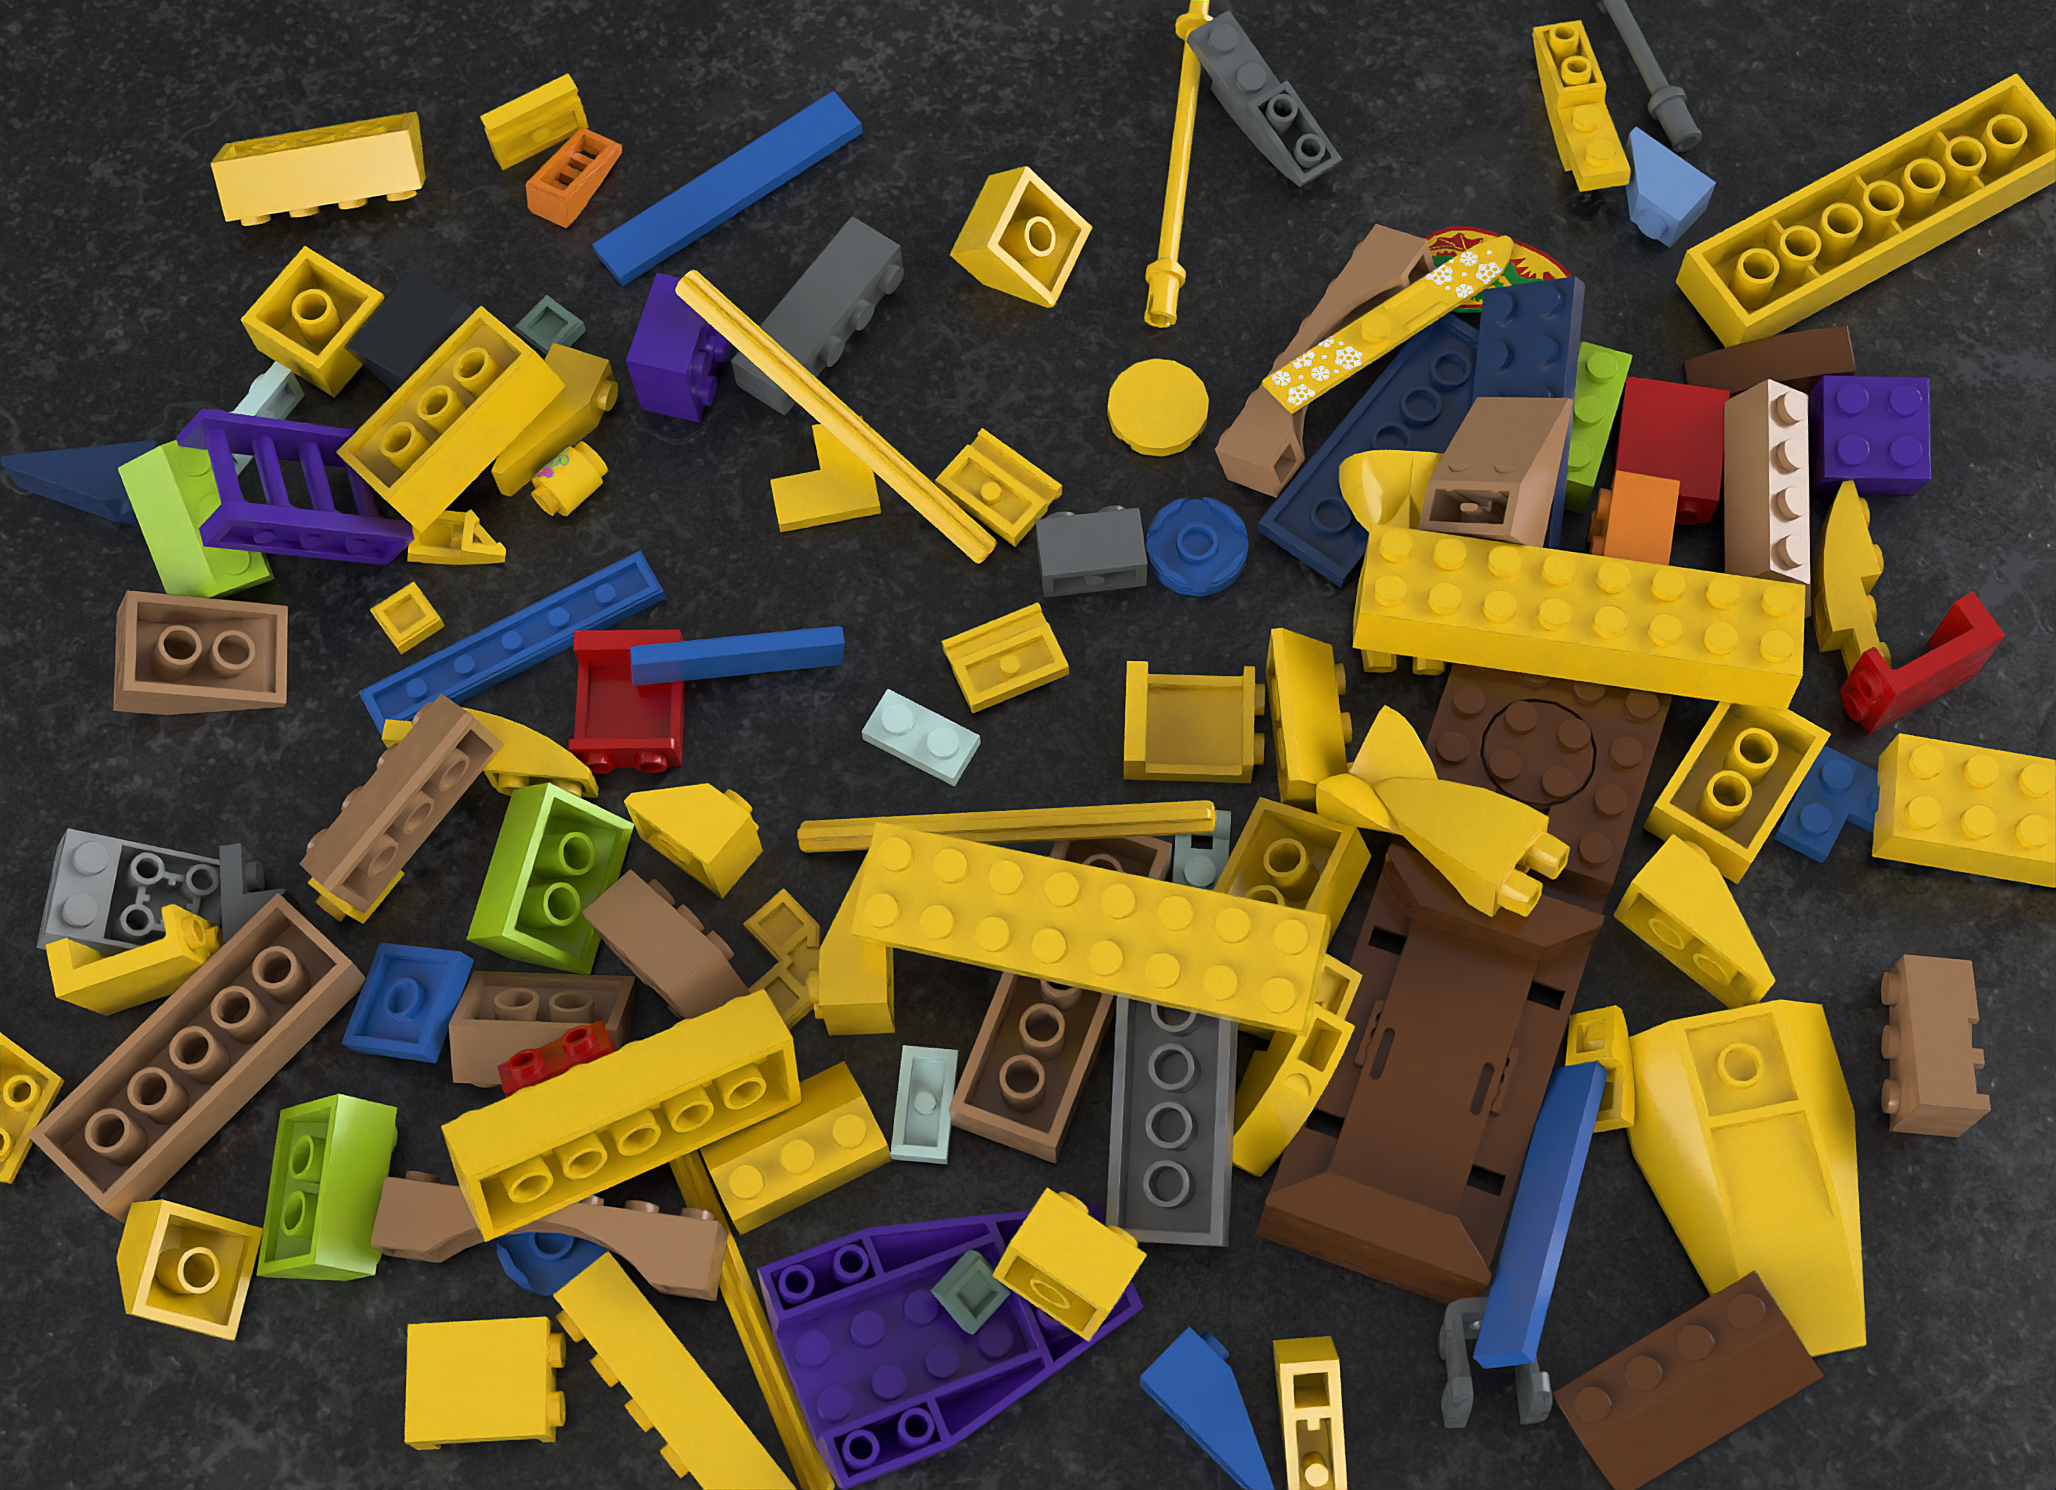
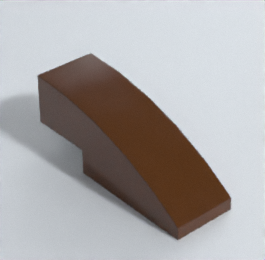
M1848 326L1812 329L1744 342L1684 361L1682 366L1685 385L1730 391L1729 399L1767 379L1808 394L1823 375L1854 376L1856 373Z

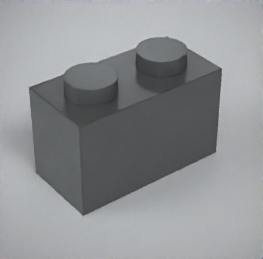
M1108 506L1096 513L1075 515L1071 512H1056L1045 519H1036V540L1044 598L1147 586V558L1139 508L1126 509L1123 506Z

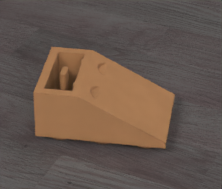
M1477 397L1428 480L1418 530L1543 548L1573 400L1570 398Z

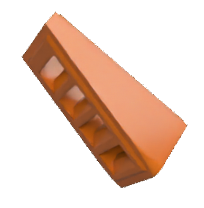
M581 127L525 184L529 210L557 225L568 228L582 212L621 155L622 145ZM582 150H583V151H585V152H587V153H590V154L596 156V158L593 160V159H591V158H589V157H587V156H584V155H582V154H580V153H581ZM571 166H574V167H576V168H578V169H580V170H583V172H581V171H579V170H576V169L572 168ZM560 181H563V182L569 184V186L560 183Z

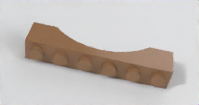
M1375 224L1365 240L1356 246L1352 258L1340 275L1330 282L1325 296L1315 310L1303 320L1299 332L1285 352L1278 355L1267 377L1435 270L1427 239ZM1262 384L1257 390H1254L1232 426L1222 433L1215 448L1227 479L1279 498L1305 461L1302 438L1304 417L1309 404L1291 415Z
M407 1171L405 1179L385 1177L370 1245L386 1256L441 1263L465 1248L484 1242V1238L463 1196L460 1185L439 1184V1177L417 1171ZM593 1195L501 1235L507 1236L525 1232L560 1233L589 1240L624 1258L637 1268L659 1293L716 1301L728 1238V1232L719 1221H714L715 1215L705 1210L682 1208L680 1216L658 1213V1206L641 1201H626L624 1208L603 1206L604 1200Z

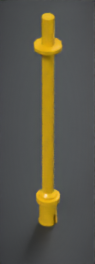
M1190 0L1189 13L1181 15L1176 20V34L1185 40L1158 260L1147 266L1145 276L1146 282L1149 284V292L1144 319L1148 324L1155 327H1170V323L1172 325L1176 323L1179 288L1185 283V269L1177 263L1202 65L1186 41L1190 32L1213 19L1208 16L1209 0Z

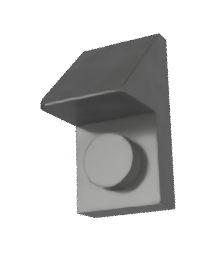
M241 843L219 846L223 945L277 893L298 910L299 902L289 890L276 889L264 891L265 878L260 860H255Z

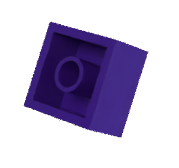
M657 273L626 362L642 410L699 422L704 406H711L715 399L718 384L715 374L719 362L725 363L727 361L732 343L676 294L675 289L681 278Z
M1823 375L1808 393L1810 493H1837L1843 481L1854 480L1858 494L1914 495L1931 480L1929 378Z

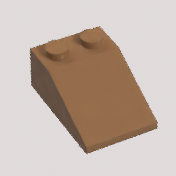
M127 590L117 611L113 711L175 715L284 707L286 705L288 606Z

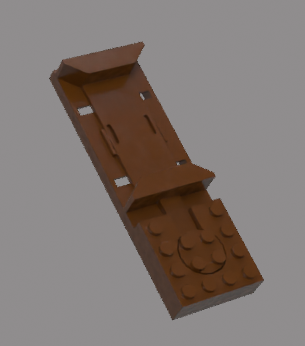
M1453 663L1424 746L1432 761L1438 780L1484 788L1526 804L1548 816L1547 833L1570 847L1568 862L1558 877L1553 880L1532 868L1526 873L1529 877L1543 883L1541 896L1527 917L1502 906L1493 917H1490L1469 905L1452 883L1404 836L1394 835L1349 964L1350 968L1363 975L1345 1018V1021L1354 1025L1355 1028L1329 1083L1313 1108L1345 1120L1341 1133L1337 1139L1306 1128L1309 1116L1307 1117L1297 1134L1285 1148L1271 1191L1268 1193L1256 1236L1446 1305L1458 1299L1480 1297L1492 1275L1489 1267L1592 943L1601 929L1605 918L1601 914L1620 865L1673 694ZM1374 927L1407 938L1401 956L1368 945ZM1531 982L1563 992L1557 1010L1526 1000ZM1472 1165L1504 1176L1498 1196L1466 1185Z

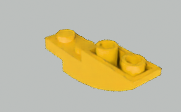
M1581 20L1533 27V41L1542 91L1555 142L1565 171L1572 170L1580 192L1628 185L1631 169L1605 104L1607 86Z
M1854 480L1843 481L1822 523L1815 547L1811 585L1814 627L1820 652L1841 649L1848 676L1863 652L1872 647L1879 651L1891 668L1889 649L1884 642H1879L1875 628L1877 621L1876 605L1873 597L1869 594L1879 576L1883 573V555L1880 547L1877 544H1872L1868 531L1870 522L1869 508L1866 500L1863 497H1858Z
M463 708L504 744L483 769L492 787L496 788L498 792L511 796L513 789L551 783L580 798H597L599 787L591 770L572 753L548 737L524 725L497 715ZM385 719L381 739L386 747L389 748L394 744H399L413 728L412 722Z
M1325 953L1307 1037L1275 1030L1268 1050L1254 1051L1235 1096L1232 1164L1257 1177H1262L1277 1160L1315 1107L1329 1083L1355 1028L1354 1025L1345 1021V1018L1363 975Z

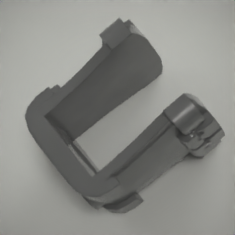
M1489 1296L1458 1299L1448 1305L1444 1314L1443 1325L1440 1328L1438 1338V1351L1441 1359L1446 1360L1448 1383L1441 1400L1443 1420L1446 1428H1464L1472 1409L1473 1387L1465 1339H1478ZM1535 1356L1534 1363L1514 1365L1520 1424H1533L1545 1421L1552 1407L1549 1374L1539 1372L1537 1356Z

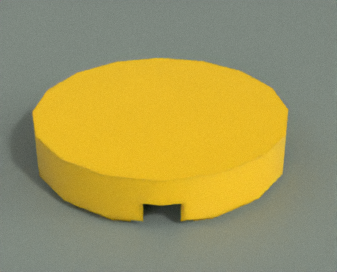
M1151 359L1135 363L1118 376L1110 389L1108 418L1113 433L1120 441L1122 438L1125 443L1131 445L1132 450L1142 455L1163 457L1182 452L1192 445V441L1199 434L1201 435L1207 424L1209 398L1204 383L1190 368L1172 360Z

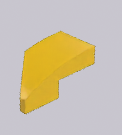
M444 510L422 534L411 524L414 540L408 547V562L451 565L505 562L506 548L500 542L496 543L479 524L480 519L472 510L466 513Z

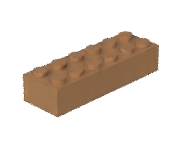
M1151 836L1055 841L1049 857L1165 881L1171 865L1172 844ZM1003 972L949 1107L952 1126L1057 1164L1117 1007V996Z
M277 893L39 1123L28 1136L103 1211L125 1224L131 1203L148 1201L363 988L366 978L349 958Z

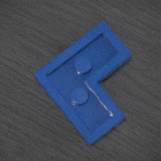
M1824 745L1799 785L1773 839L1823 863L1828 857L1845 820L1874 833L1875 813L1879 807L1880 785L1877 786L1878 772Z

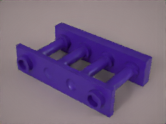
M201 409L176 437L179 447L208 450L221 505L199 528L204 547L389 565L414 540V535L409 521L387 519L380 515L373 488L336 453L358 428L344 429L230 413L221 409ZM231 453L255 456L267 505L249 503L243 500ZM278 459L301 462L314 510L299 509L290 505ZM324 465L346 468L358 515L343 514L335 509Z

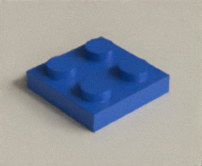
M380 943L341 1044L355 1052L436 1063L449 1029V1022L457 1008L474 960L461 951Z

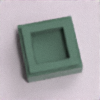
M546 295L513 328L514 334L545 359L552 343L570 347L586 329L580 319Z
M971 1249L961 1257L931 1292L964 1331L974 1334L1012 1292L1006 1285L992 1277L994 1270L979 1252Z

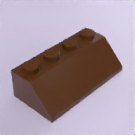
M1754 1270L1556 1390L1552 1395L1582 1444L1615 1490H1635L1824 1376L1771 1293Z

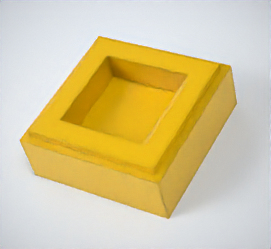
M414 581L370 609L374 618L401 655L445 627L442 619Z

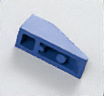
M1188 1327L1140 1376V1386L1244 1490H1274L1232 1368L1225 1362L1230 1356L1229 1353L1207 1331H1204L1199 1336Z

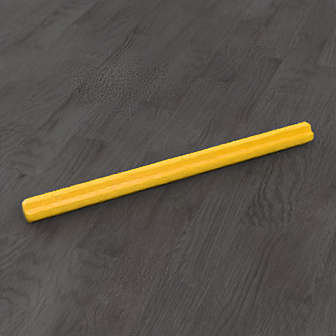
M696 270L689 271L681 278L675 289L679 297L975 563L983 562L992 553L997 545L994 537Z
M1203 800L814 820L801 823L800 829L797 830V839L799 840L801 851L805 853L869 850L876 822L982 844L1210 834L1214 831L1216 825V813L1213 802Z
M696 1149L671 1160L669 1164L687 1208L713 1213L715 1215L714 1221H719L728 1232L719 1287L802 1490H833L835 1483L829 1469L815 1448L776 1346L772 1330L698 1150Z

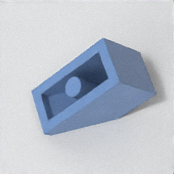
M1635 127L1630 132L1624 151L1631 169L1629 184L1625 185L1630 220L1637 224L1646 236L1658 239L1671 248L1706 210L1716 182L1638 127Z

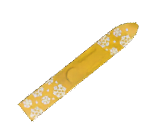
M1506 235L1493 238L1458 254L1262 380V386L1292 415L1488 288L1502 275L1510 262L1513 248L1512 239Z

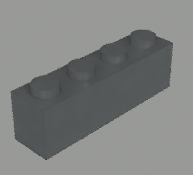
M852 216L761 324L760 328L813 376L817 377L825 366L831 367L837 362L844 350L845 342L856 329L858 331L862 330L869 323L876 304L885 293L888 295L893 293L901 283L904 269L900 245ZM741 351L731 360L736 384L746 392L784 416L797 403Z

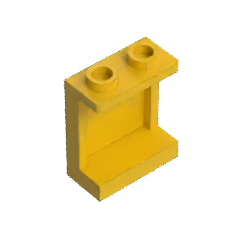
M1127 661L1123 779L1251 783L1253 766L1263 765L1264 733H1254V715L1264 716L1265 684H1255V666H1244L1243 676L1167 675L1148 674L1147 661Z
M170 904L161 908L166 930L165 938L113 956L106 955L68 938L46 944L55 995L59 999L108 1016L174 994L223 946L222 929L175 904Z
M547 1317L408 1324L405 1443L417 1450L441 1449V1444L519 1439H539L542 1442H555L556 1427L564 1426L565 1422L564 1392L556 1391V1368H564L566 1361L564 1333H557L556 1325Z

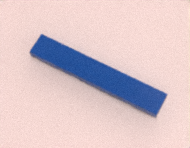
M832 91L593 243L594 252L623 287L862 134V123L838 95Z
M640 550L359 691L382 736L385 719L412 722L417 712L425 704L434 702L440 694L458 704L573 646L575 631L605 630L666 599Z
M1597 1060L1552 1069L1539 1110L1473 1358L1484 1368L1534 1363L1608 1071Z

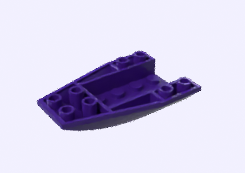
M1099 1203L1084 1204L1088 1209V1215L1106 1227V1220ZM1032 1210L865 1228L762 1266L757 1271L773 1337L813 1443L841 1490L853 1488L951 1449L1141 1311L1143 1305L1132 1280H1130L1116 1304L1089 1342L1010 1288L1009 1290L1012 1293L974 1334L964 1331L931 1290L969 1249L979 1252L995 1271L1008 1245Z

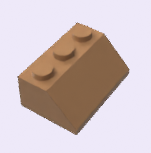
M474 971L449 1022L453 1083H472L482 1088L502 1084L497 1066L507 1062L514 1054L529 1048L537 1049L561 1038L564 1033L576 1026L591 1025L600 1020H603L616 1050H620L624 1045L631 1042L636 996V976Z

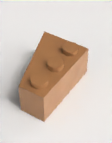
M630 869L581 912L605 945L647 988L651 986L670 1004L668 1006L669 1010L680 1021L684 1018H696L724 1006L736 997L751 994L728 962L734 956L730 947L714 931L704 936L701 933L705 929L704 926L684 904L677 910L674 909L672 905L676 903L675 900L656 879H652L647 884Z
M1904 954L1889 972L1886 971L1884 973L1881 985L1882 1003L1889 1005V1025H1885L1883 1029L1881 1052L1883 1058L1890 1059V1079H1886L1882 1087V1110L1884 1113H1890V1131L1958 1138L1991 1111L1989 1095L1977 1094L1974 1068L1983 1069L1985 1061L1983 1049L1972 1048V1024H1977L1979 1020L1972 961Z

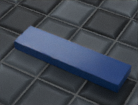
M831 626L632 646L630 648L633 686L842 665L845 646L843 628Z

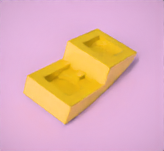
M1615 1005L1570 1015L1565 1066L1597 1060L1608 1071L1592 1133L1634 1126V1069L1623 1010Z

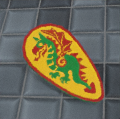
M1451 226L1433 232L1424 239H1427L1435 269L1469 248L1504 235L1471 226ZM1512 239L1513 248L1509 264L1502 275L1486 289L1572 276L1562 264L1547 253ZM1484 290L1450 312L1481 313Z

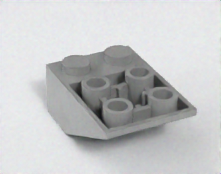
M68 828L57 847L36 948L46 950V944L68 938L106 955L113 956L165 938L166 930L161 908L170 904H175L220 927L222 918L220 860Z

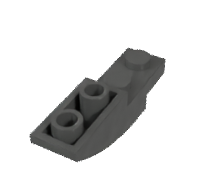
M1230 10L1189 33L1186 42L1213 79L1210 89L1252 143L1284 175L1302 187L1341 163L1342 158L1288 80L1280 84Z

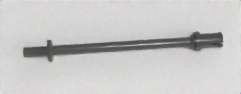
M1603 0L1652 95L1647 106L1652 118L1659 119L1674 152H1684L1693 148L1702 140V133L1697 128L1685 105L1688 100L1685 92L1680 87L1669 86L1625 0Z

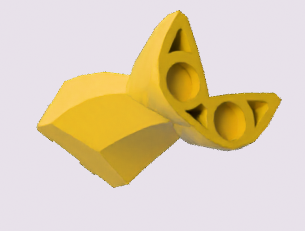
M1372 450L1354 454L1346 458L1339 465V484L1343 498L1357 521L1368 532H1370L1371 524L1418 530L1428 480L1443 454L1404 450ZM1363 567L1358 582L1356 596V604L1353 618V640L1355 633ZM1361 649L1365 672L1386 673L1393 672L1396 669L1397 654ZM1413 657V673L1417 675H1440L1445 671L1447 662Z
M1386 705L1379 711L1350 772L1323 779L1316 786V808L1319 815L1327 820L1348 826L1404 836L1452 883L1469 905L1490 917H1493L1501 906L1527 917L1541 896L1543 883L1529 877L1526 873L1532 868L1553 880L1558 877L1568 862L1570 847L1547 833L1548 816L1526 804L1484 788L1438 780L1432 761L1414 728L1399 712Z

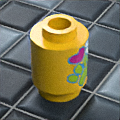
M580 441L574 447L567 446L531 479L536 488L531 495L537 504L549 515L553 516L558 512L563 516H568L603 484L602 477L608 472V468L602 458L589 445Z

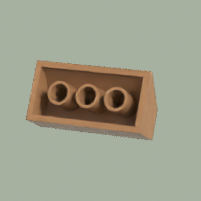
M1767 379L1724 402L1725 574L1805 585L1804 618L1811 616L1808 396L1798 390Z
M440 694L434 702L425 704L417 712L412 721L413 728L399 744L390 746L382 754L377 763L378 770L364 786L357 787L347 796L342 805V813L329 829L321 830L312 838L306 849L307 855L299 863L326 890L364 913L504 745L475 717L443 694Z

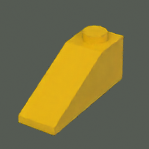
M552 343L544 361L567 386L499 454L491 472L501 494L509 497L515 494L567 446L573 447L598 426L604 411H610L613 408L619 386L615 381L609 360Z
M1331 1336L1273 1340L1276 1394L1286 1490H1347L1340 1366Z

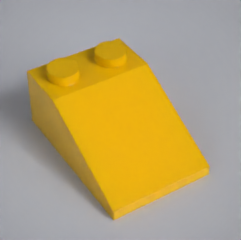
M1672 834L1632 880L1613 916L1728 1008L1734 1009L1758 1004L1775 983V979L1719 869L1710 863L1711 860L1708 854L1697 844L1691 841L1683 842L1676 835Z
M868 853L818 951L819 969L809 970L810 1003H814L815 1018L824 1019L829 1036L895 1033L893 947L866 942L849 933Z

